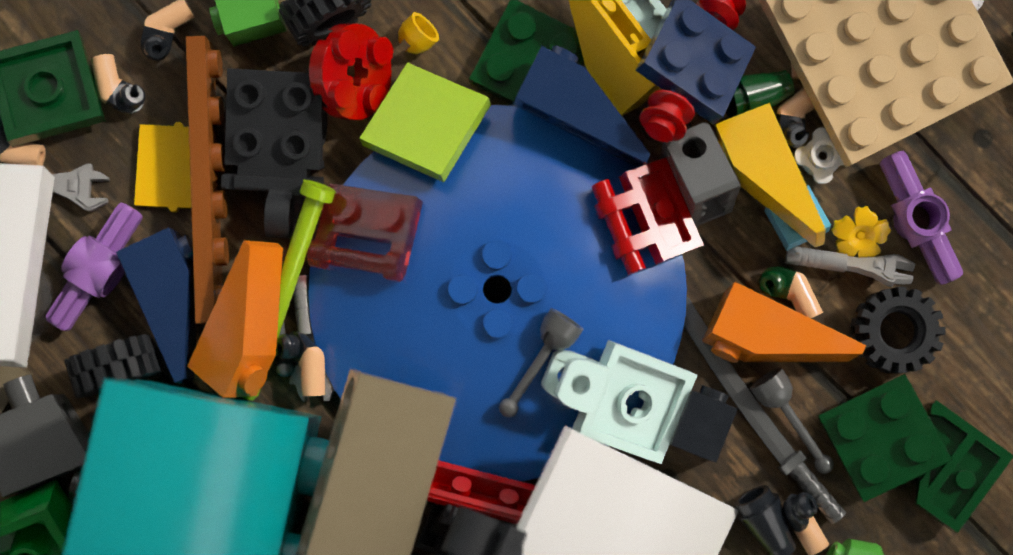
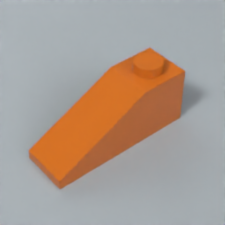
M243 241L187 365L191 371L223 398L257 396L267 380V373L276 356L283 247L278 243Z
M734 282L724 292L702 342L713 346L711 349L713 354L733 363H737L738 360L743 362H849L863 354L866 347L865 344L737 282Z

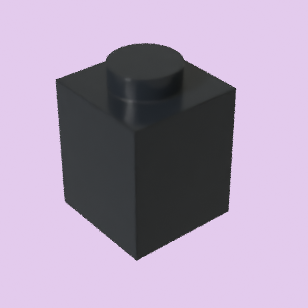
M704 385L701 386L699 393L691 390L670 445L717 463L738 409L727 405L726 402L729 396Z

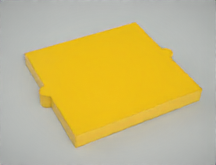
M176 122L174 126L140 124L135 206L168 208L173 213L178 212L179 208L192 209L189 127H184L181 122Z

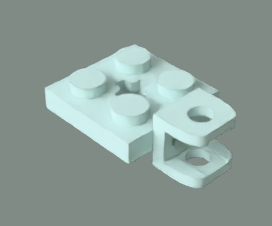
M608 340L599 362L573 351H555L547 366L541 385L545 391L558 398L565 405L579 410L572 428L573 430L597 442L662 464L697 374ZM565 367L560 381H558V372L561 368ZM640 390L639 397L644 400L642 408H633L631 413L627 414V405L625 403L628 396Z

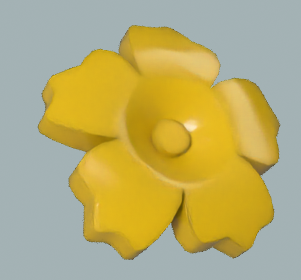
M868 206L856 207L854 221L847 215L841 220H835L834 226L831 229L832 233L838 237L835 242L837 253L848 254V256L852 257L856 254L858 257H875L880 254L881 249L878 244L885 243L887 236L891 232L888 221L886 219L878 220L877 214L870 211Z

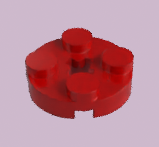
M363 24L334 25L329 29L332 32L329 33L325 40H318L313 48L309 64L310 85L314 95H321L323 102L327 106L322 108L329 115L338 119L362 120L376 113L389 92L392 76L391 60L393 57V46L388 38L380 37L369 26ZM348 66L355 67L354 79L352 76H348Z

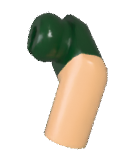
M778 266L770 267L763 271L758 283L763 294L790 300L797 312L809 318L823 313L804 274Z

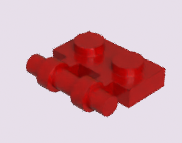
M667 158L626 171L619 176L625 191L622 194L615 195L609 179L591 186L598 202L594 206L600 220L605 219L615 243L611 245L616 259H622L628 275L646 268L639 252L642 249L649 248L657 265L703 246ZM629 208H632L642 233L634 236L622 212Z

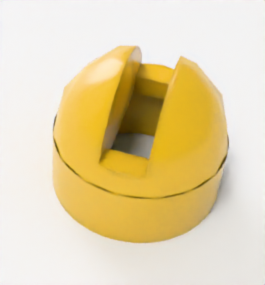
M413 12L400 26L398 41L401 44L406 40L410 45L406 50L408 53L422 54L439 41V34L426 17L420 13Z

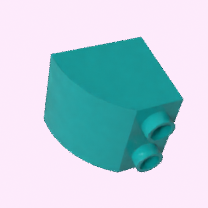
M104 379L63 555H296L301 538L300 534H296L303 498L304 495L313 497L329 440L317 438L322 416L234 397L223 398L216 393L160 381Z

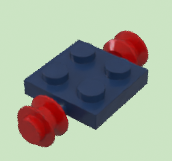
M672 0L635 70L662 89L650 94L648 98L649 107L645 108L640 114V122L650 137L660 142L681 140L687 131L685 124L692 121L695 112L713 125L724 117L756 48L752 43L733 31L738 26L739 16L746 9V0H699L696 4L691 0Z

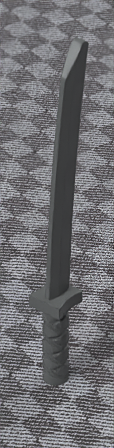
M686 297L684 327L717 379L745 419L780 465L776 468L782 475L789 474L793 480L797 481L798 486L803 492L811 494L816 500L821 513L826 515L825 517L832 525L845 516L846 511L840 504L836 503L837 501L827 492L828 490L821 482L817 481L816 476L808 470V467L803 462L807 459L801 451H794L764 412L731 363L713 354L711 351L713 346L702 342L708 328L690 298Z

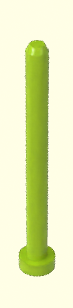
M303 180L300 193L306 197L282 265L277 338L288 311L324 203H332L336 192L329 186L311 180ZM249 396L243 398L247 400H254L257 396Z

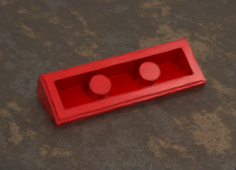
M438 460L426 501L444 506L449 504L458 508L462 506L490 518L518 525L536 485Z

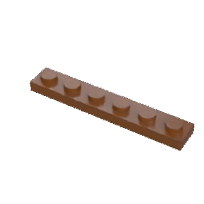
M186 36L195 323L206 324L223 287L222 266H228L229 263L228 240L226 237H221L220 219H225L228 211L225 190H219V172H224L226 168L225 148L223 143H218L217 125H223L224 105L222 97L216 96L215 78H222L223 65L220 50H214V45L206 36Z

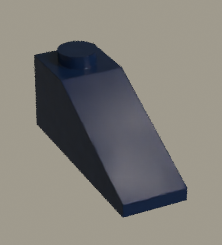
M554 45L551 50L541 46L513 105L636 167L646 164L651 154L587 69L577 64L578 57L559 46Z
M168 227L118 250L116 253L174 382L187 383L194 380L195 375L187 367L196 347L197 323H195L193 243L187 234L181 237L179 232Z

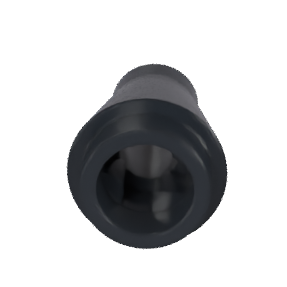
M762 485L745 492L735 501L734 505L738 510L736 518L766 550L768 555H790L795 551L796 544L791 537L777 493H772L767 485Z

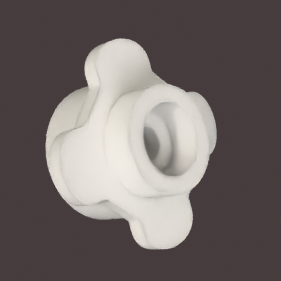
M825 128L816 129L812 134V140L806 146L797 148L794 153L796 163L802 166L808 174L812 175L814 181L819 184L829 183L833 179V172L839 166H844ZM819 152H825L827 158L821 160L818 156Z

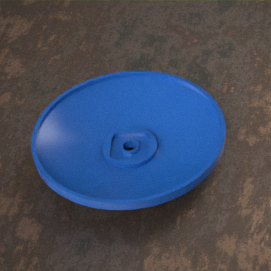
M505 105L490 106L444 183L375 151L371 153L345 181L332 201L314 246L309 272L308 300L314 342L324 353L325 372L340 399L343 395L350 368L365 374L433 392L438 391L447 396L455 397L456 402L438 460L517 481L540 478L564 427L572 429L579 410L565 405L558 398L549 394L541 385L552 354L557 350H552L517 403L518 412L515 416L510 418L502 416L499 411V404L503 399L510 398L544 346L540 327L550 308L565 314L584 329L577 341L564 350L576 352L599 362L607 341L610 340L670 364L674 363L686 316L687 285L683 255L656 265L649 248L642 249L639 252L646 268L628 275L622 259H616L611 245L615 243L605 219H599L594 207L598 202L591 188L592 185L609 179L615 195L622 194L625 191L619 176L626 171L638 167L516 106ZM632 208L622 211L632 235L642 233ZM495 276L508 280L512 288L508 300L499 304L488 301L483 293L486 281ZM565 367L561 368L558 372V381H560ZM640 390L628 396L625 403L627 405V414H630L633 408H642L644 400L639 397Z

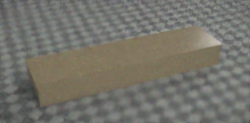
M350 368L296 555H411L456 398L438 391H429L365 374Z

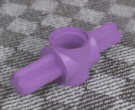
M898 151L883 158L880 161V167L897 200V203L891 205L895 213L894 226L900 236L908 240L911 248L919 246L936 283L943 285L960 278L963 275V269L945 234L952 230L949 225L950 212L946 202L941 197L935 195L931 187L926 190L923 189L906 152ZM915 206L924 208L929 214L930 223L926 230L919 228L913 221L912 213Z
M120 203L116 206L96 239L92 236H84L72 246L61 267V271L64 273L62 276L68 282L46 314V320L60 330H71L92 296L97 298L106 297L114 290L125 273L116 251L126 246L143 218L140 212L127 204Z

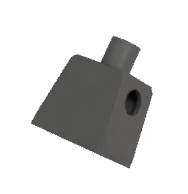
M691 122L685 124L687 131L681 140L662 142L660 159L667 158L695 226L732 212L741 186L707 122L693 127Z
M25 375L4 383L3 387L12 410L0 414V491L2 497L22 493L84 468L91 436L65 394H52L40 398L32 375Z

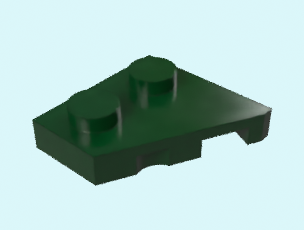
M935 400L929 407L928 416L953 460L918 477L914 504L953 533H958L1011 462L1013 454L942 403Z

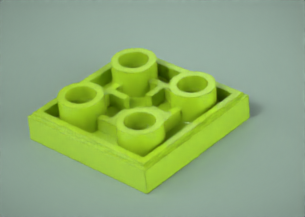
M407 63L359 139L364 147L444 183L490 108L489 97Z

